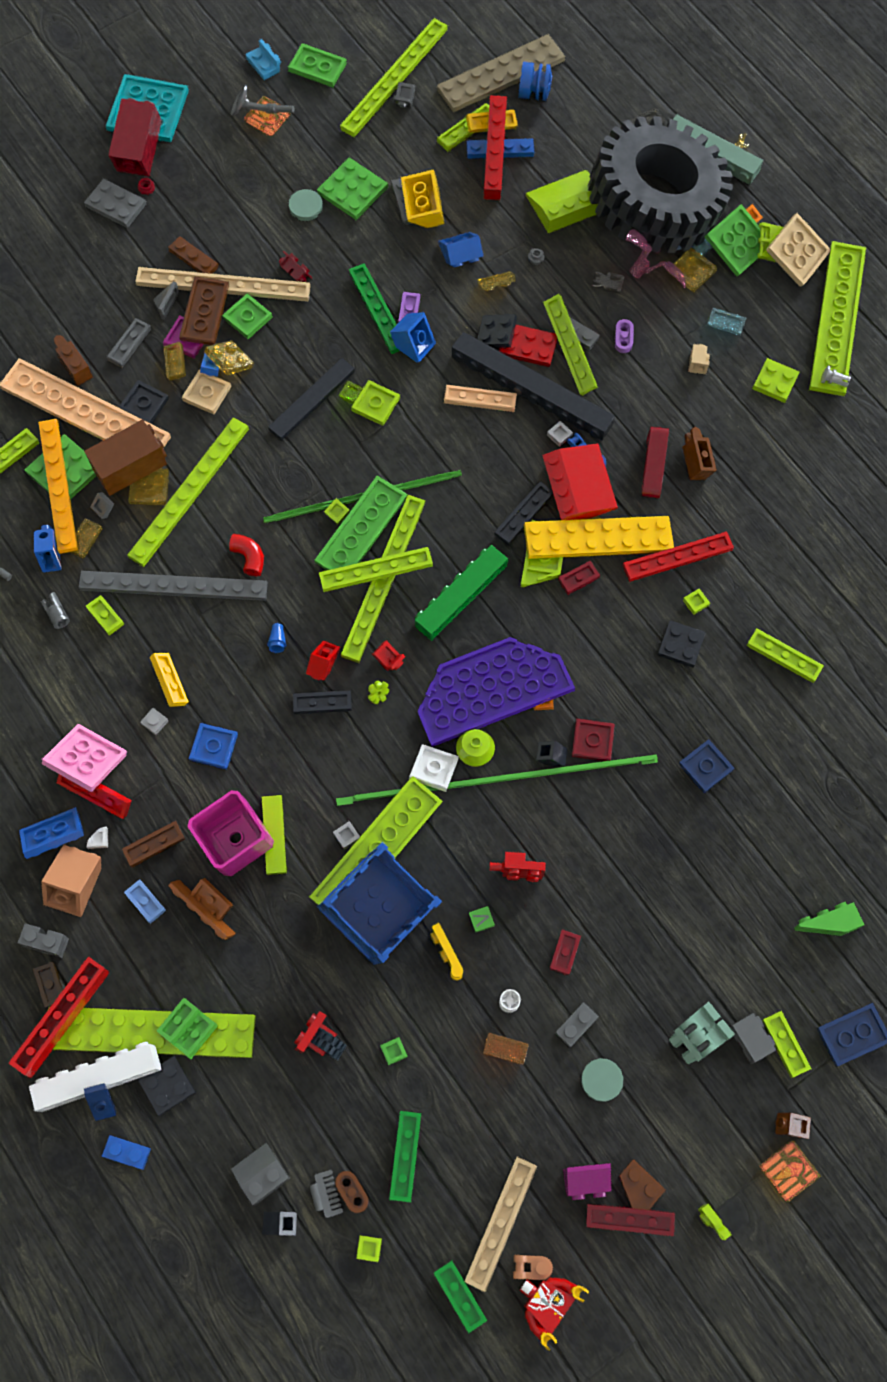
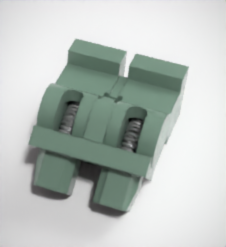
M707 1002L674 1030L675 1033L669 1039L676 1048L682 1043L688 1048L682 1054L687 1064L696 1060L700 1061L735 1035L723 1019L717 1024L715 1023L721 1016L710 1002Z

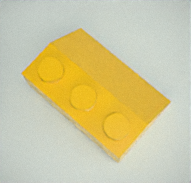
M434 170L401 177L408 222L427 228L444 224L438 183Z

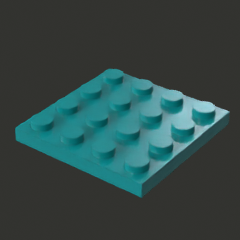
M124 74L106 124L107 131L114 132L121 98H133L136 101H150L155 104L162 120L158 140L171 142L189 92L188 86Z

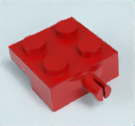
M505 852L504 861L502 863L490 862L489 871L503 872V877H507L508 880L527 878V881L538 882L539 879H543L546 862L525 861L526 853Z

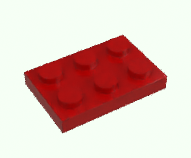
M516 325L511 347L500 348L499 352L512 359L550 367L558 338L555 333Z

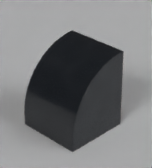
M556 741L538 743L536 761L550 766L565 767L566 747Z
M264 1212L262 1235H296L297 1212Z

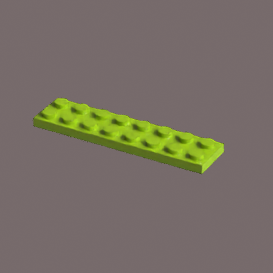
M412 776L309 898L319 905L381 842L396 857L443 801Z

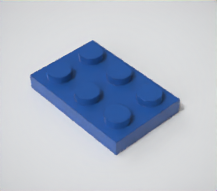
M76 807L19 830L23 854L26 859L38 856L45 851L55 849L62 844L75 841L84 836Z

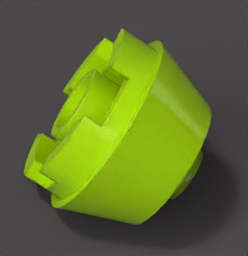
M473 729L459 737L456 751L464 763L469 766L478 767L491 760L494 755L495 745L488 733Z

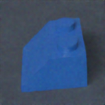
M472 232L438 241L447 264L453 265V267L463 265L462 262L466 261L475 262L479 260V257H483L479 235Z
M424 312L407 313L390 331L396 348L415 362H420L436 344Z

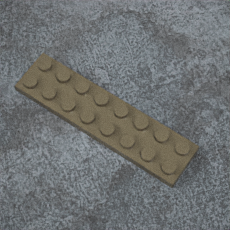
M549 34L438 84L437 91L454 113L520 82L523 61L533 62L534 71H538L541 63L543 64L542 71H544L547 64L553 67L564 62L565 55Z

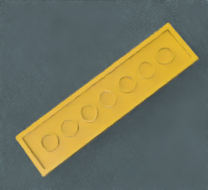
M669 516L524 523L528 559L645 554L674 548Z

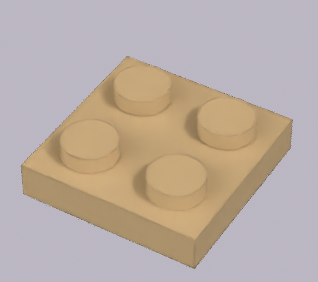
M199 370L182 396V400L214 415L229 392L231 383L215 376L200 373Z

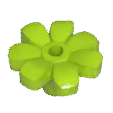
M376 681L374 684H371L368 690L371 694L368 696V699L374 704H378L379 701L384 702L387 699L385 695L389 693L388 683Z

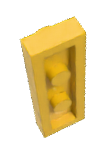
M506 110L505 129H515L518 126L515 110ZM489 112L467 114L466 120L469 133L488 131Z
M153 653L150 656V660L169 707L185 706L189 701L169 653Z

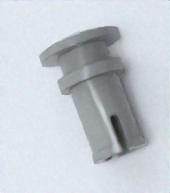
M827 366L822 374L821 383L827 380L830 384L833 382L847 387L849 383L842 380L850 381L851 376L840 374L834 369L830 370V366Z

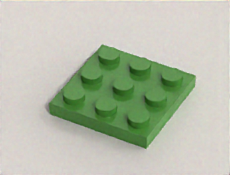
M348 158L317 189V194L357 220L388 188V183L351 158Z
M742 204L705 236L706 240L736 276H739L758 259V253H760L758 239L760 238L761 228H759V225Z
M64 434L61 436V444L71 500L96 477V474L91 468L84 450ZM42 453L24 470L49 493Z

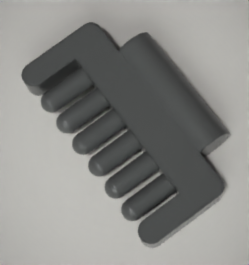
M332 1170L316 1174V1184L310 1185L316 1212L323 1210L326 1218L343 1212L341 1208L336 1209L341 1207V1203H337L340 1201V1198H334L338 1196V1192L328 1194L337 1190L336 1187H332L336 1183L334 1181L329 1182L334 1180V1177L330 1176L333 1174Z

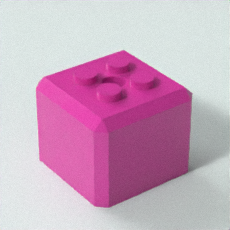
M231 790L193 816L188 822L187 827L214 868L225 876L234 875L273 848V838L248 801L238 791ZM236 833L241 834V840L238 843H232L231 837Z

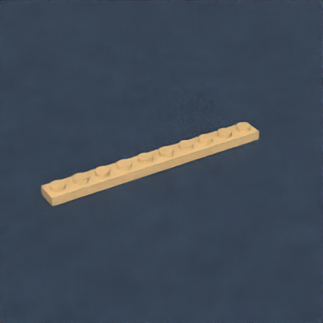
M138 267L136 277L137 286L166 288L174 281L177 282L178 290L191 291L194 276L228 281L229 288L227 294L245 296L249 294L253 297L308 301L310 294V283L143 267Z

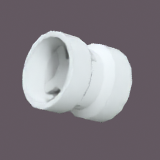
M512 989L504 991L499 1000L500 1008L507 1013L516 1011L520 1005V995Z

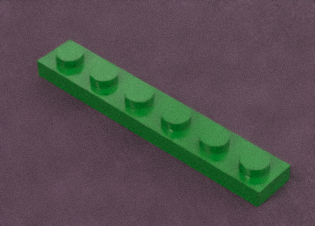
M365 263L349 269V274L390 353L399 352L400 350L396 348L390 331L397 324Z

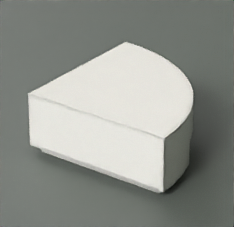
M99 828L88 839L87 848H108V828Z

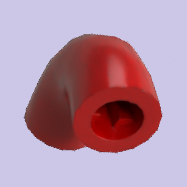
M232 534L229 550L230 552L240 553L245 556L244 573L255 577L261 576L264 564V555L261 547L249 537Z

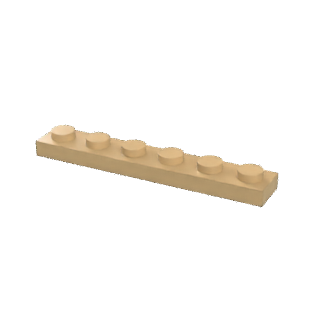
M516 1158L467 1274L465 1282L486 1292L537 1169L536 1165L521 1158Z

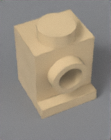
M693 344L688 372L706 374L710 354L707 353L708 346Z

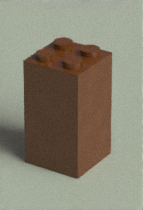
M143 419L84 451L91 468L109 496L167 465L165 460L167 454L163 449L164 446L159 438L156 439L153 428L150 424L146 425Z

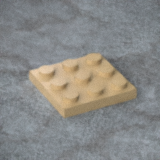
M796 213L767 247L766 251L801 287L811 277L831 249Z

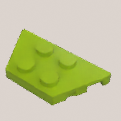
M526 551L521 587L559 578L563 557L528 559Z

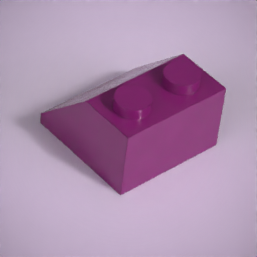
M610 1163L563 1169L566 1196H572V1200L585 1199L584 1194H593V1198L606 1197V1192L611 1191Z

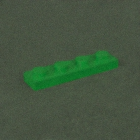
M400 1111L389 1200L411 1202L421 1113Z

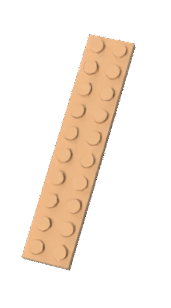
M20 358L0 383L2 390L101 440H105L142 420ZM150 424L155 432L156 439L159 438L165 447L171 438L170 433Z

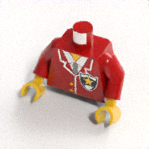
M562 1278L542 1280L537 1287L527 1279L519 1290L529 1298L525 1304L527 1309L525 1317L530 1330L541 1340L542 1345L547 1350H550L547 1346L548 1340L552 1339L557 1343L552 1333L574 1300L577 1299L580 1302H584L585 1300L581 1299L579 1294L581 1291L588 1293V1290Z

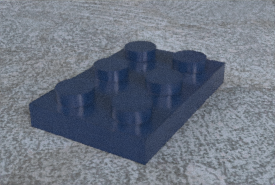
M873 1003L816 1028L835 1067L887 1044V1029Z

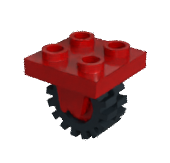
M321 1011L317 1015L313 1013L306 1024L309 1027L306 1033L301 1032L294 1042L297 1045L295 1050L302 1054L306 1047H309L321 1056L326 1054L338 1061L347 1045L336 1038L337 1034L322 1024L327 1015Z

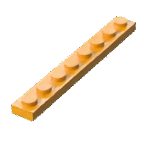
M57 419L39 422L58 552L61 554L77 551L78 546L59 424Z

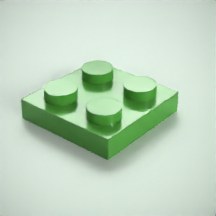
M249 294L242 297L222 315L227 323L247 339L273 318L272 313Z

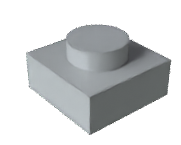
M561 421L547 432V436L559 447L568 438L572 437L573 434Z
M152 708L140 723L157 735L168 723V719Z
M350 821L333 831L334 836L344 850L360 838Z

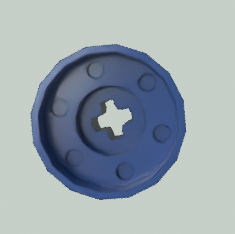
M523 61L519 98L530 99L531 93L535 92L536 100H539V93H543L542 101H547L552 81L550 64H547L546 72H542L543 64L540 63L538 71H534L533 62Z

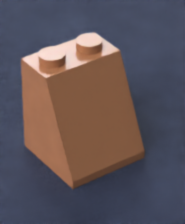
M63 845L41 881L43 904L81 917L101 871V857L94 853L81 851L76 847Z

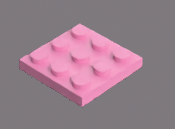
M77 724L42 759V765L92 792L126 757L127 751Z

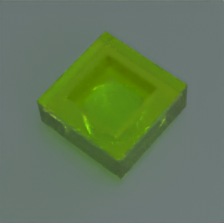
M347 381L339 397L354 404L363 387Z

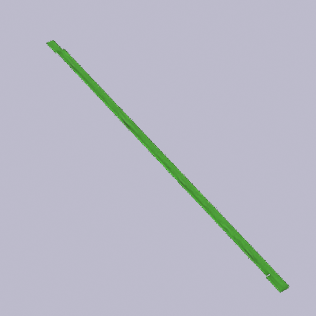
M657 755L456 781L450 782L447 789L639 763V761L642 762V765L658 763ZM427 785L425 786L430 791L439 790ZM401 789L336 798L337 806L353 804L354 801L396 796Z

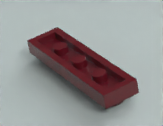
M588 1204L586 1227L674 1236L675 1212Z

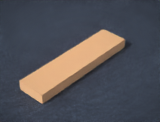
M446 385L444 403L514 412L517 393Z

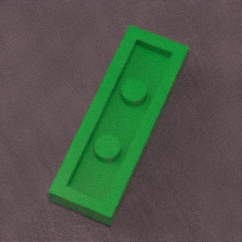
M450 1261L434 1272L435 1277L468 1333L487 1321L453 1261Z

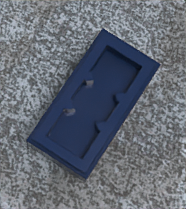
M105 1083L84 1088V1095L95 1121L116 1116V1108Z

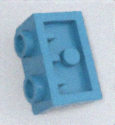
M260 39L259 47L247 53L246 59L262 79L266 80L280 72L279 64L281 62L278 55L272 52L269 44Z

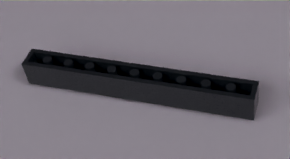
M465 332L460 335L452 346V357L457 362L466 364L470 369L482 373L486 378L498 382L502 387H507L514 393H517V395L527 398L531 403L543 407L547 412L559 416L563 421L570 422L577 429L588 432L594 438L603 441L613 426L615 415Z

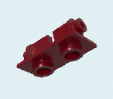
M283 251L286 256L279 260L280 266L288 273L294 269L290 275L297 282H306L308 276L311 279L313 278L308 274L310 270L303 263L301 266L297 263L298 258L292 253L288 255Z

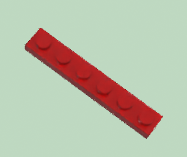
M723 532L624 562L623 568L629 582L732 551L734 547L728 533Z

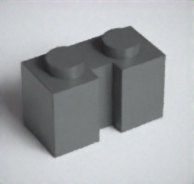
M24 924L18 944L27 949L62 958L69 938L64 934L50 930L46 934L40 927Z
M754 1013L730 1027L735 1034L733 1035L734 1038L741 1045L742 1051L750 1064L776 1051L773 1038L765 1033L762 1020L755 1016Z

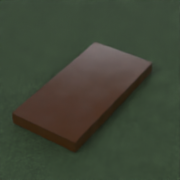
M194 276L179 336L181 341L215 346L228 293V281Z

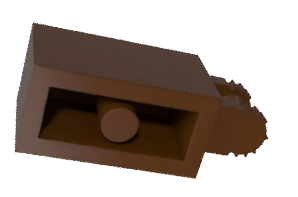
M56 335L54 343L57 348L55 350L59 360L76 385L79 386L93 378L89 366L71 341L67 342L63 336Z
M694 427L689 433L685 434V445L682 448L690 480H706L717 470L709 437H702L700 429Z

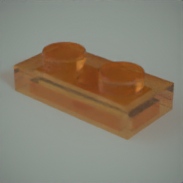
M488 1033L483 1054L524 1065L529 1044Z

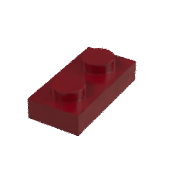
M588 561L560 576L558 581L567 595L599 579L600 574L592 562Z
M561 930L550 970L570 975L580 942V935Z

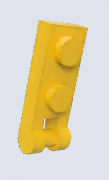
M438 923L432 926L430 936L435 945L439 944L442 950L439 953L444 963L448 961L451 967V978L453 980H460L463 976V968Z

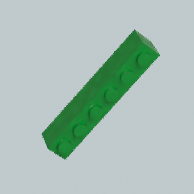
M493 545L488 549L484 548L480 552L479 557L467 565L463 573L456 575L453 580L454 582L450 586L447 585L442 589L441 595L437 599L433 598L429 602L428 607L416 615L415 627L432 641L507 567L508 558Z

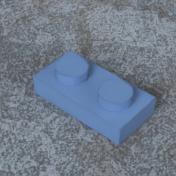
M140 879L124 892L150 924L166 911Z

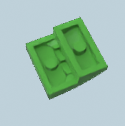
M183 998L158 1028L157 1032L192 1059L218 1025Z

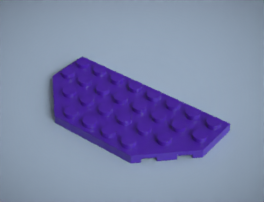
M509 637L440 664L435 678L425 694L426 697L418 709V715L430 744L434 747L459 737L469 730L482 728L575 691V686L560 655L543 651L542 648L531 644L526 645L518 642L517 639Z

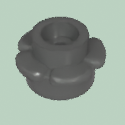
M534 248L528 254V259L533 265L541 264L545 258L544 252L541 249Z

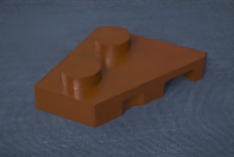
M634 1159L619 1175L632 1208L649 1210L666 1190Z

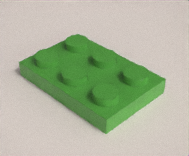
M302 43L288 69L291 73L334 87L347 61L343 57Z

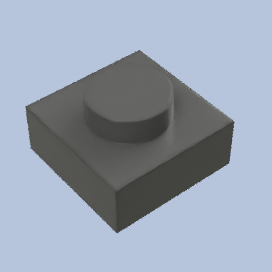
M101 492L97 493L90 507L101 519L108 517L114 503Z

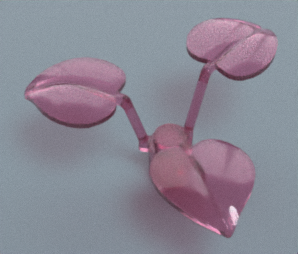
M631 229L627 234L626 241L638 245L643 251L635 264L629 269L630 272L640 279L645 272L649 274L650 271L664 266L684 288L686 286L685 276L672 262L662 261L649 268L650 263L646 258L652 251L650 241H647L637 230Z

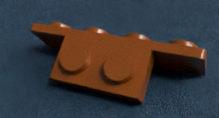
M201 879L193 891L180 880L173 881L168 885L174 895L182 898L190 910L195 911L205 924L210 925L215 930L217 936L226 940L235 935V932L222 921L233 904L207 879Z

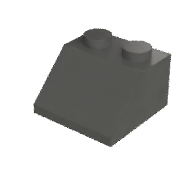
M267 1143L231 1169L252 1205L258 1204L291 1179Z

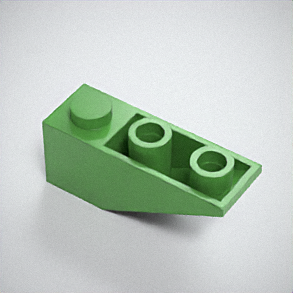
M846 902L836 905L833 911L829 912L828 909L818 912V917L811 919L810 916L800 919V924L794 928L796 931L842 936L861 928L864 923L854 902L848 905Z

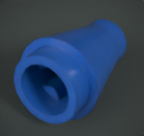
M280 623L272 625L267 644L271 652L280 653L286 647L283 625Z

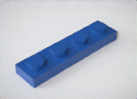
M504 139L503 157H534L533 139ZM467 140L468 159L486 158L487 140Z

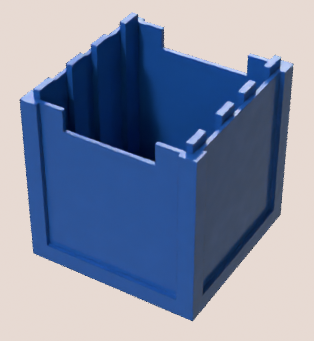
M383 842L374 848L316 907L373 965L384 963L389 957L388 954L432 909L437 908L442 902L437 896H433L427 889H424L394 859L395 857L387 850L388 847Z

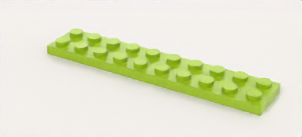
M832 241L809 390L845 396L847 387L833 382L830 384L827 380L821 383V378L827 366H830V370L834 369L840 374L849 375L866 247Z
M83 1008L53 1048V1050L116 1053L124 1049H128V1051L134 1050L136 1045L148 1042V1044L156 1046L157 1054L185 1055L157 1032L158 1028L172 1013L171 1011ZM203 1013L215 1022L218 1027L194 1056L252 1058L255 1015Z

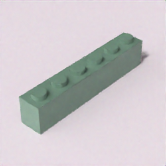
M679 115L674 117L673 120L678 121L677 130L683 132L686 125L694 128L691 137L696 139L701 134H704L708 138L705 145L706 148L713 145L719 148L720 151L717 158L725 157L728 162L725 171H731L732 176L749 185L760 172L763 163L762 159Z

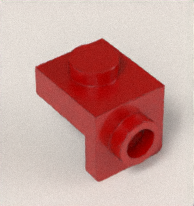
M384 641L372 653L386 670H397L403 664L402 660L405 658V655L399 654L388 641Z

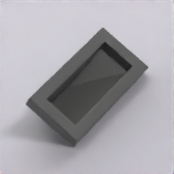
M173 281L153 299L163 320H165L179 294L177 282Z

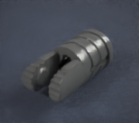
M52 592L49 597L53 605L45 599L41 603L54 628L60 629L67 626L70 619L65 613L56 593Z

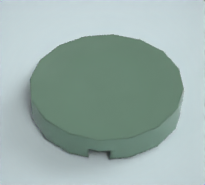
M303 189L295 192L289 199L291 215L301 221L313 220L322 212V199L315 191Z
M600 1058L591 1061L582 1072L581 1083L585 1093L595 1101L606 1102L612 1100L620 1093L623 1087V1075L616 1063L609 1059Z

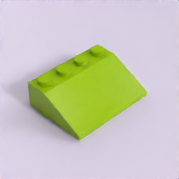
M584 170L526 193V197L548 233L596 215L595 210L598 204H591L589 199L592 191H588V183L590 181V173Z

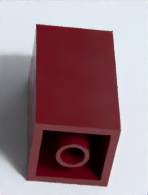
M121 98L108 155L116 171L150 176L162 122L154 103L150 101H136L133 98Z

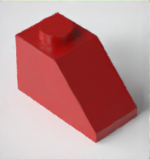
M322 641L311 653L306 674L316 680L324 681L330 674L341 647Z

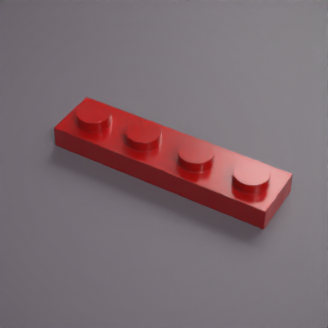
M59 774L57 779L59 785L122 819L127 816L132 800L101 783L90 792Z

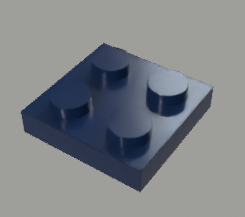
M709 739L679 762L680 767L703 793H706L735 769Z

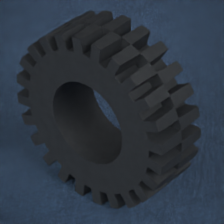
M643 116L637 117L634 125L630 120L623 121L620 128L615 126L609 136L606 135L589 176L588 191H592L589 197L591 204H598L595 210L598 218L608 216L605 226L609 230L617 226L621 227L618 235L619 238L625 241L630 234L636 236L634 242L636 247L641 248L646 240L650 241V251L659 252L663 243L667 253H675L679 245L683 251L690 250L693 243L697 246L702 244L705 236L717 224L733 189V185L729 184L732 179L731 171H725L728 165L726 158H717L720 150L716 145L708 148L705 147L708 138L704 134L695 139L691 137L694 128L686 125L682 132L677 130L678 121L670 119L667 126H662L661 117L653 116L648 125ZM640 175L660 177L671 183L680 194L660 192L649 186Z

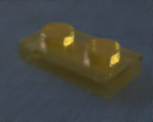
M506 272L478 279L477 281L481 289L489 291L493 290L494 286H509L511 282L516 280L512 272Z
M180 342L164 346L167 379L171 381L186 376L183 345Z
M85 518L76 532L78 550L70 553L84 559L102 531V526Z

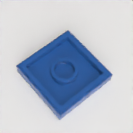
M200 723L189 760L227 770L238 732Z

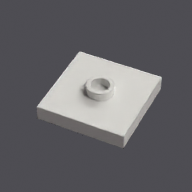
M422 744L409 780L414 776L422 784L446 792L459 756Z

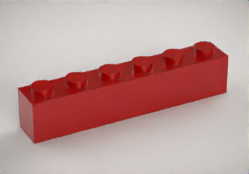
M490 95L484 199L500 200L507 96Z
M88 957L10 1060L9 1064L25 1076L32 1078L110 972Z

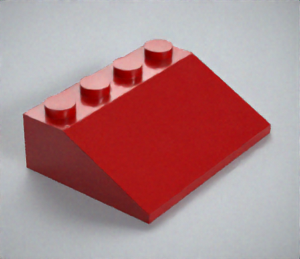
M598 444L562 448L542 455L561 520H585L618 509Z

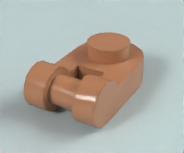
M514 1255V1262H516V1271H513L514 1279L543 1280L552 1274L553 1267L548 1258ZM524 1263H531L530 1272H524Z

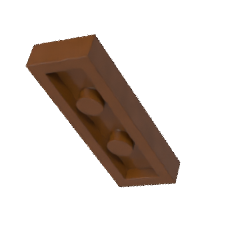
M181 236L168 247L171 253L199 273L213 274L219 268L217 262Z
M174 821L122 848V851L132 868L184 841L185 837L177 822Z

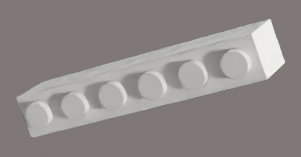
M148 1042L140 1043L135 1046L136 1049L120 1050L115 1053L116 1056L100 1057L95 1060L96 1063L80 1064L75 1067L76 1070L68 1072V1070L56 1073L54 1078L48 1079V1077L36 1080V1084L29 1086L34 1110L44 1112L84 1098V1088L105 1083L107 1089L161 1071L156 1046L148 1044Z

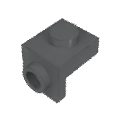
M398 83L397 94L394 97L397 106L402 108L412 107L415 92L414 84Z

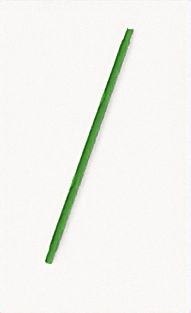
M461 470L393 486L403 491L462 476ZM364 493L339 498L338 500L344 505L357 502ZM334 500L263 517L264 523L324 510Z

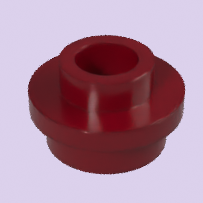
M142 178L138 183L139 192L145 195L151 194L155 190L154 182L149 178Z

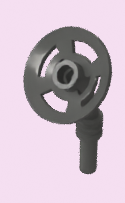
M244 84L236 97L231 116L236 115L241 108L263 111L267 114H277V112L293 113L294 106L277 105L276 103L264 105L249 102L246 98L247 85Z

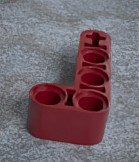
M650 426L648 430L647 452L641 496L660 499L669 435L668 428Z

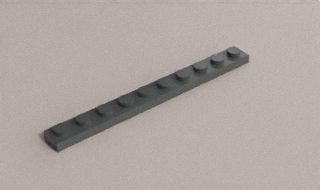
M81 571L79 582L80 591L266 601L268 582L263 580Z

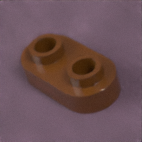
M341 1172L335 1182L339 1193L352 1212H363L369 1203L368 1196L352 1172ZM346 1178L351 1181L348 1187L343 1186V1180ZM357 1197L362 1199L360 1206L354 1204V1199Z

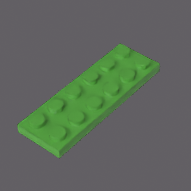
M376 476L319 553L315 563L325 570L360 563L404 503L408 494L381 477Z

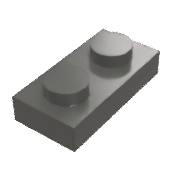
M570 318L581 346L590 351L599 340L600 335Z
M583 1002L555 1034L571 1048L599 1016Z

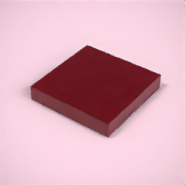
M576 719L572 757L611 761L615 724Z

